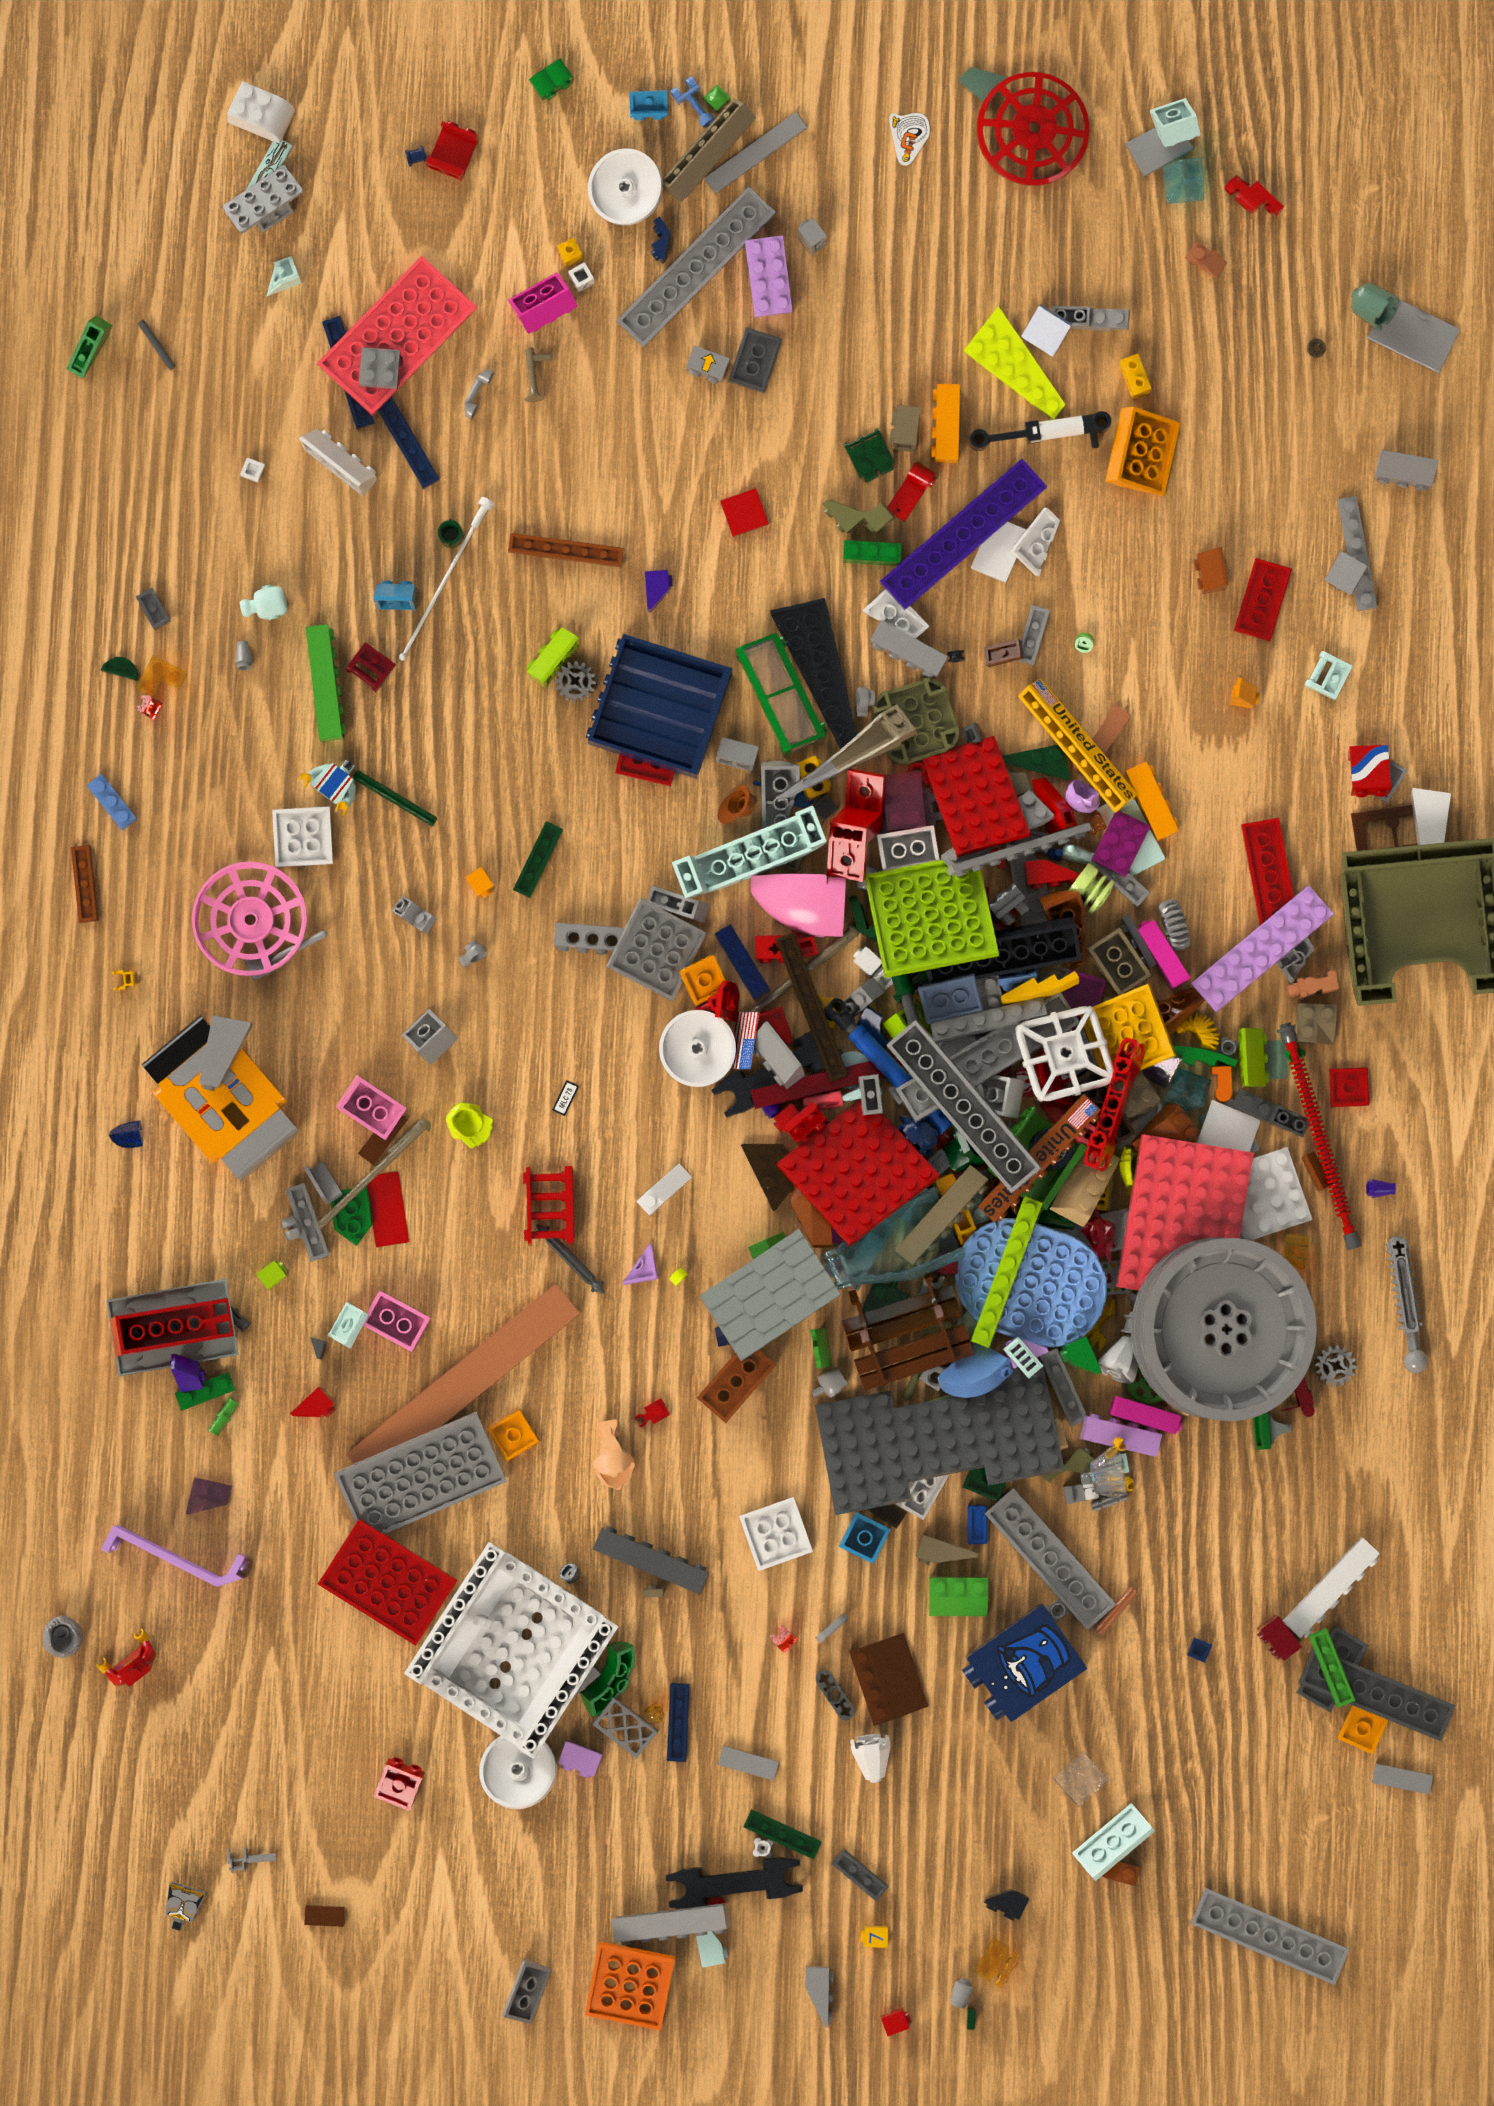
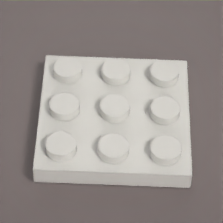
M330 806L272 810L276 868L333 864Z
M794 1497L739 1516L758 1571L813 1552Z

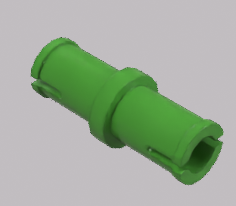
M228 1397L221 1411L216 1413L217 1417L208 1431L219 1436L225 1424L230 1422L231 1419L229 1418L239 1404Z

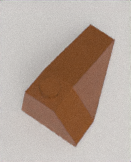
M1055 891L1040 897L1039 899L1048 921L1072 916L1074 918L1082 960L1066 962L1067 969L1073 970L1085 965V906L1079 891Z
M1193 987L1172 994L1168 999L1156 1000L1169 1037L1205 1001Z
M795 1187L791 1190L792 1209L796 1212L798 1221L802 1224L813 1248L832 1247L831 1226Z

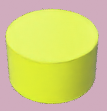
M681 1267L671 1275L669 1280L675 1286H678L688 1276V1273Z

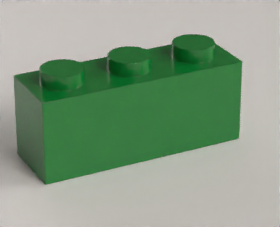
M844 540L843 563L898 566L900 564L901 543Z

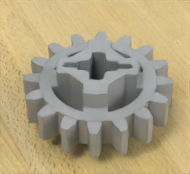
M575 661L573 666L568 662L567 668L561 666L563 672H557L556 674L560 678L555 679V683L559 684L556 690H561L560 697L566 695V701L568 702L572 698L573 703H576L577 699L583 702L584 696L590 698L589 691H595L591 686L596 685V681L592 680L595 678V674H590L591 667L585 669V663L578 666V661ZM580 670L579 673H572L571 671ZM564 676L568 679L565 687H563ZM571 677L575 680L579 679L580 687L576 684L572 686ZM588 677V686L585 688L583 685L584 680ZM579 691L580 694H571V692Z
M1335 1345L1333 1350L1331 1346H1328L1327 1352L1321 1350L1322 1357L1316 1356L1320 1361L1319 1363H1314V1366L1319 1367V1370L1315 1371V1373L1321 1374L1319 1380L1326 1379L1325 1385L1332 1382V1386L1336 1387L1337 1382H1339L1340 1386H1344V1380L1349 1383V1376H1355L1352 1369H1357V1366L1352 1365V1363L1356 1359L1350 1358L1352 1352L1345 1353L1346 1347L1339 1350V1346ZM1337 1353L1335 1358H1327L1329 1354ZM1344 1357L1348 1362V1368L1344 1365ZM1338 1361V1366L1341 1369H1335L1333 1371V1366L1330 1363H1336ZM1323 1364L1326 1365V1367H1327V1370H1328L1327 1375L1325 1374V1372H1324V1370H1323ZM1336 1374H1344L1342 1378L1334 1379Z

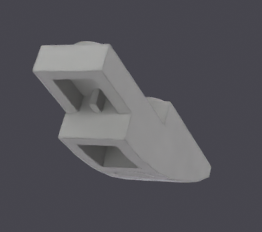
M1053 306L1052 308L1054 313L1072 323V329L1095 331L1129 330L1130 311L1126 309H1091V307Z

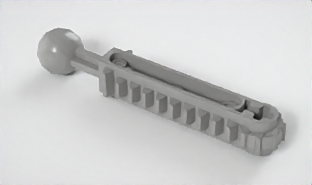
M1399 1235L1391 1237L1388 1243H1386V1253L1391 1255L1387 1258L1388 1261H1392V1264L1388 1267L1393 1269L1390 1276H1394V1280L1391 1283L1396 1285L1392 1291L1397 1292V1295L1393 1296V1298L1398 1299L1395 1306L1399 1307V1310L1396 1311V1314L1401 1316L1396 1320L1397 1322H1402V1325L1397 1328L1403 1330V1334H1406L1409 1352L1404 1357V1365L1409 1372L1418 1374L1427 1368L1428 1358L1419 1347L1417 1332H1419V1327L1423 1323L1418 1322L1421 1315L1416 1313L1420 1308L1415 1307L1419 1300L1414 1299V1296L1418 1294L1413 1292L1416 1285L1411 1283V1281L1415 1280V1277L1410 1276L1414 1272V1270L1409 1269V1266L1413 1264L1408 1261V1258L1411 1257V1254H1407L1410 1247H1408V1240ZM1396 1242L1398 1245H1402V1248L1399 1249V1255L1402 1256L1399 1257L1395 1256L1398 1255V1250L1393 1248Z

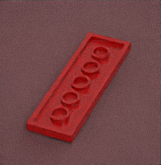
M1279 818L1241 824L1259 926L1294 898Z

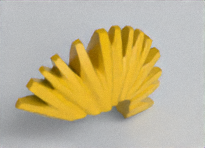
M1196 1013L1194 1020L1190 1015L1188 1020L1186 1019L1176 1030L1178 1035L1190 1031L1196 1036L1202 1048L1217 1050L1214 1046L1219 1044L1217 1042L1219 1041V1038H1217L1219 1034L1214 1032L1218 1029L1217 1027L1210 1028L1214 1025V1022H1210L1211 1018L1205 1020L1206 1015L1202 1018V1013L1199 1017L1198 1013Z
M1106 1299L1104 1310L1098 1322L1083 1336L1088 1337L1092 1335L1089 1343H1092V1347H1094L1099 1342V1351L1102 1350L1107 1342V1339L1100 1333L1101 1328L1108 1319L1115 1315V1300H1112L1110 1305L1109 1300Z

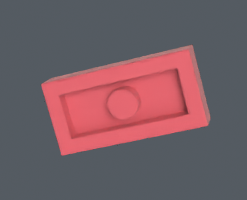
M838 1089L824 1092L823 1095L816 1094L804 1097L803 1099L805 1108L814 1102L820 1111L843 1106L841 1091H838Z

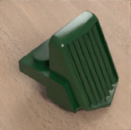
M952 1124L955 1131L953 1133L955 1139L944 1146L951 1169L955 1172L966 1170L970 1165L973 1167L986 1165L985 1161Z

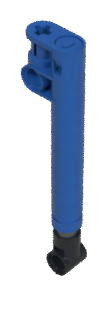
M839 998L831 1000L824 1009L827 1020L834 1021L843 1032L846 1030L850 1034L848 1038L855 1043V1046L895 1088L913 1079L884 1047L866 1031L862 1024L858 1026L855 1023L856 1019L846 1010V1004L843 1000ZM940 1108L926 1116L927 1121L940 1135L952 1125V1122Z

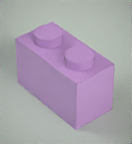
M566 1740L558 1763L561 1764V1768L572 1772V1769L580 1771L579 1775L590 1778V1776H595L603 1753Z

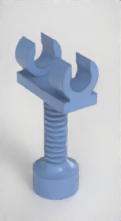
M690 76L686 79V84L690 90L682 95L677 87H675L670 92L678 105L688 100L700 116L699 123L703 128H706L715 118L711 113H706L696 98H694L693 95L700 91V87L693 77Z

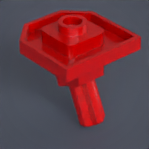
M723 980L717 994L709 997L707 1002L696 1006L695 1010L714 1011L716 1018L737 1023L740 997L737 983Z

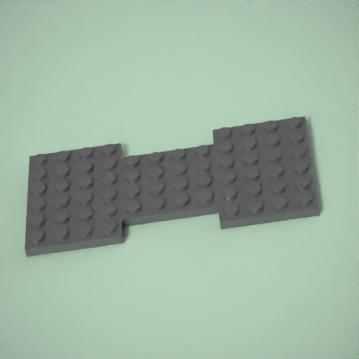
M1036 1363L1030 1364L1026 1370L1030 1371ZM1019 1367L1014 1368L1013 1373L999 1386L988 1393L976 1397L962 1398L954 1396L894 1408L890 1390L815 1405L835 1515L911 1501L908 1482L985 1468L988 1485L1065 1471L1044 1367L1040 1368L1029 1379Z

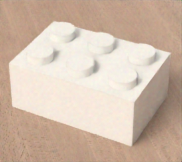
M934 825L879 834L876 837L882 871L940 860Z

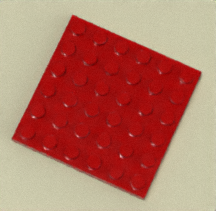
M861 1099L776 1163L782 1173L849 1247L939 1178L938 1172L883 1113L862 1115Z

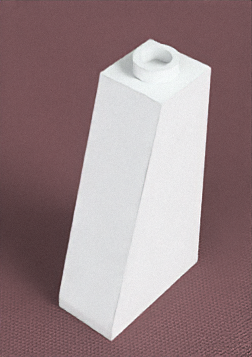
M1412 788L1410 796L1418 845L1444 843L1451 793Z

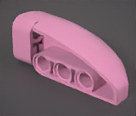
M825 874L751 876L750 892L753 898L771 917L781 924L797 932L814 937H843L845 878L829 877L828 884H826L827 876Z

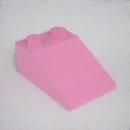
M358 1075L355 1076L335 1106L384 1140L387 1139L407 1109Z

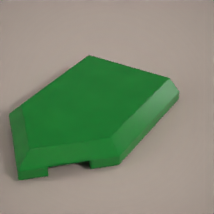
M367 1186L333 1218L334 1230L355 1246L359 1244L373 1225ZM352 1189L341 1190L343 1195L331 1202V1209Z

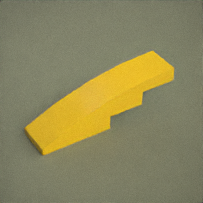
M1074 971L1058 980L1054 974L1040 983H1037L1035 978H1032L1002 995L1001 1003L1005 1006L1039 997L1047 998L1079 984V976Z

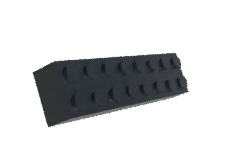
M1072 916L994 931L999 956L926 970L928 983L930 984L974 973L975 980L1082 960L1074 918Z

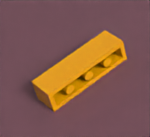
M937 384V389H933V401H936V408H932V420H936V427H932V438H935V446L931 448V457H935V463H958L960 384Z
M1146 761L1126 770L1125 776L1130 786L1138 794L1136 796L1138 804L1148 825L1151 826V832L1158 842L1178 833L1180 825L1177 818L1172 817L1169 811L1172 810L1168 799L1164 800L1162 796L1164 792L1160 782L1156 783L1154 778L1156 773L1153 766L1148 765Z

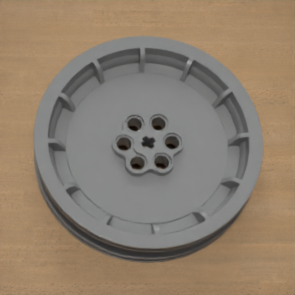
M1204 1238L1176 1248L1162 1258L1147 1275L1137 1294L1132 1312V1346L1136 1361L1146 1381L1168 1404L1184 1413L1200 1418L1240 1421L1257 1417L1272 1410L1287 1399L1298 1387L1309 1368L1316 1344L1317 1325L1314 1304L1302 1277L1279 1253L1263 1244L1246 1239ZM1223 1305H1225L1227 1308L1225 1314H1222L1221 1307ZM1209 1314L1211 1321L1209 1324H1206L1205 1317ZM1239 1314H1241L1243 1318L1240 1324L1237 1322V1317ZM1240 1333L1243 1336L1241 1343L1237 1341V1336ZM1207 1334L1211 1336V1341L1208 1344L1205 1341ZM1224 1343L1227 1346V1350L1225 1353H1223L1221 1350V1347Z

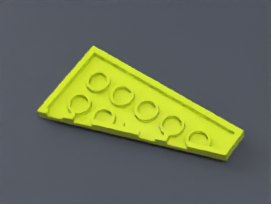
M998 306L963 352L1050 419L1055 420L1065 407V403Z

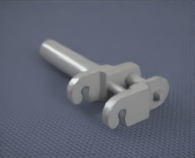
M243 1847V1858L233 1859L231 1858L230 1848H227L228 1864H231V1867H229L231 1873H234V1870L246 1872L248 1867L245 1866V1862L277 1861L276 1853L247 1855L246 1847ZM242 1861L243 1866H234L233 1862Z

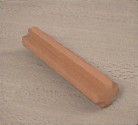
M1129 1587L1116 1602V1605L1095 1627L1097 1633L1104 1635L1135 1598L1138 1592L1133 1587Z

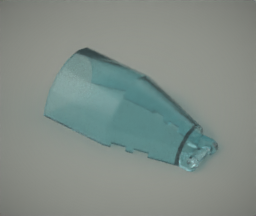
M935 1187L917 1194L850 1247L843 1241L835 1249L822 1255L823 1261L827 1263L838 1290L850 1285L914 1280L966 1257L964 1248L959 1247L952 1230L945 1239L941 1238L936 1250L933 1253L929 1252L925 1257V1262L917 1267L910 1268L895 1254L897 1247L939 1201ZM839 1258L846 1274L845 1277H841L834 1260Z

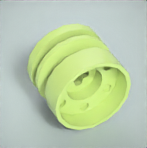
M1088 863L1068 891H1079L1080 896L1085 899L1083 902L1084 906L1086 907L1089 902L1092 904L1088 911L1092 914L1103 905L1111 894L1115 881L1111 879L1107 886H1105L1103 882L1107 876L1104 875L1100 880H1097L1096 876L1099 870Z

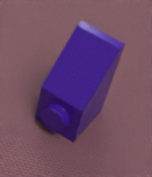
M668 570L645 571L648 612H652L669 593V587L673 586L672 575H668Z
M171 1354V1371L180 1392L203 1389V1381H206V1372L204 1369H201L199 1362L178 1354Z

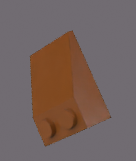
M1165 1104L1161 1111L1154 1116L1130 1144L1138 1153L1141 1134L1193 1142L1200 1132L1180 1105Z

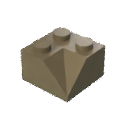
M1298 1003L1296 1005L1295 1019L1296 1042L1298 1044L1333 1045L1336 1030L1337 1004Z

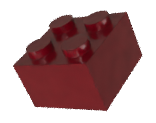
M1273 1615L1257 1628L1259 1631L1257 1636L1263 1644H1269L1271 1647L1269 1652L1277 1660L1285 1661L1302 1648L1278 1615Z

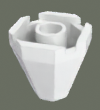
M1131 1335L1122 1336L1098 1360L1102 1374L1107 1376L1109 1373L1112 1375L1111 1379L1128 1385L1133 1383L1137 1375L1138 1366Z
M876 1733L857 1737V1742H854V1739L850 1740L852 1753L865 1779L870 1780L871 1783L880 1782L881 1778L885 1777L890 1752L889 1735L881 1738V1734Z

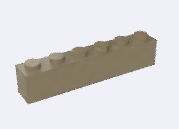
M733 98L662 179L663 187L671 197L680 202L686 199L696 185L702 181L703 177L713 169L717 161L726 154L732 144L751 125L756 117L743 102Z
M970 1165L895 1250L896 1256L913 1270L917 1266L920 1267L925 1262L926 1255L936 1250L941 1238L945 1239L951 1232L950 1228L963 1219L964 1212L974 1207L979 1195L983 1196L989 1189L988 1179Z

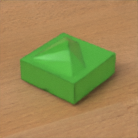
M716 85L704 97V100L718 112L730 100V97Z

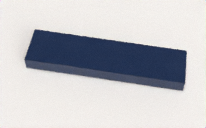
M670 1683L667 1761L686 1762L690 1684Z

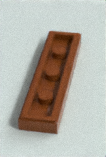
M91 845L71 847L79 923L99 921Z

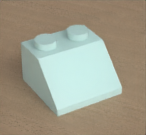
M1186 98L1150 110L1159 139L1164 147L1174 146L1179 142L1200 136L1197 116Z

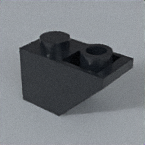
M1013 1889L999 1892L984 1899V1903L987 1904L986 1908L994 1912L1000 1910L1004 1912V1917L1012 1921L1015 1918L1020 1920L1029 1901L1028 1896Z

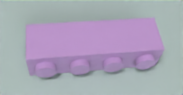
M1091 1414L1090 1417L1084 1416L1079 1439L1114 1447L1112 1444L1113 1440L1116 1437H1121L1124 1439L1121 1443L1126 1445L1125 1450L1157 1457L1162 1434L1157 1433V1429L1146 1427L1145 1430L1138 1429V1424L1129 1422L1127 1426L1121 1425V1420L1109 1418V1421L1101 1420L1102 1416Z

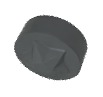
M568 1563L562 1567L560 1577L564 1582L572 1584L579 1579L580 1570L577 1566Z

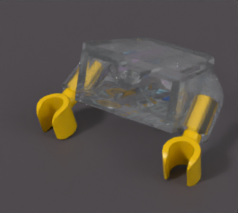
M1116 1437L1113 1440V1446L1090 1462L1091 1472L1080 1474L1082 1485L1093 1484L1096 1494L1115 1498L1120 1494H1127V1490L1132 1491L1134 1489V1486L1131 1484L1134 1480L1129 1476H1125L1121 1454L1118 1453V1450L1124 1451L1126 1449V1445L1121 1443L1124 1439Z

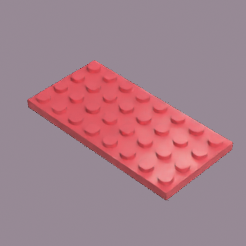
M421 256L317 362V365L373 416L477 309V306ZM362 347L400 350L397 389L359 386Z

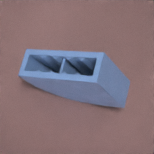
M974 1342L972 1348L975 1355L952 1363L937 1378L941 1389L950 1395L962 1398L976 1397L990 1392L1013 1373L1011 1363L1007 1357L993 1349Z

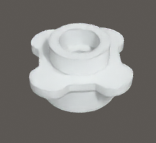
M756 1838L754 1840L755 1850L753 1855L755 1857L765 1856V1858H770L772 1856L771 1846L773 1841Z

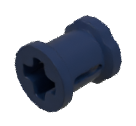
M423 145L415 150H405L409 167L414 163L426 162L427 158Z

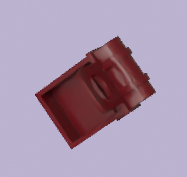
M1304 1376L1298 1387L1294 1390L1298 1406L1283 1409L1280 1412L1301 1407L1304 1416H1313L1315 1413L1314 1407L1311 1406L1314 1404L1313 1397Z

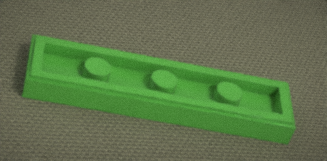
M1324 1628L1308 1635L1336 1707L1340 1708L1356 1701L1328 1629Z

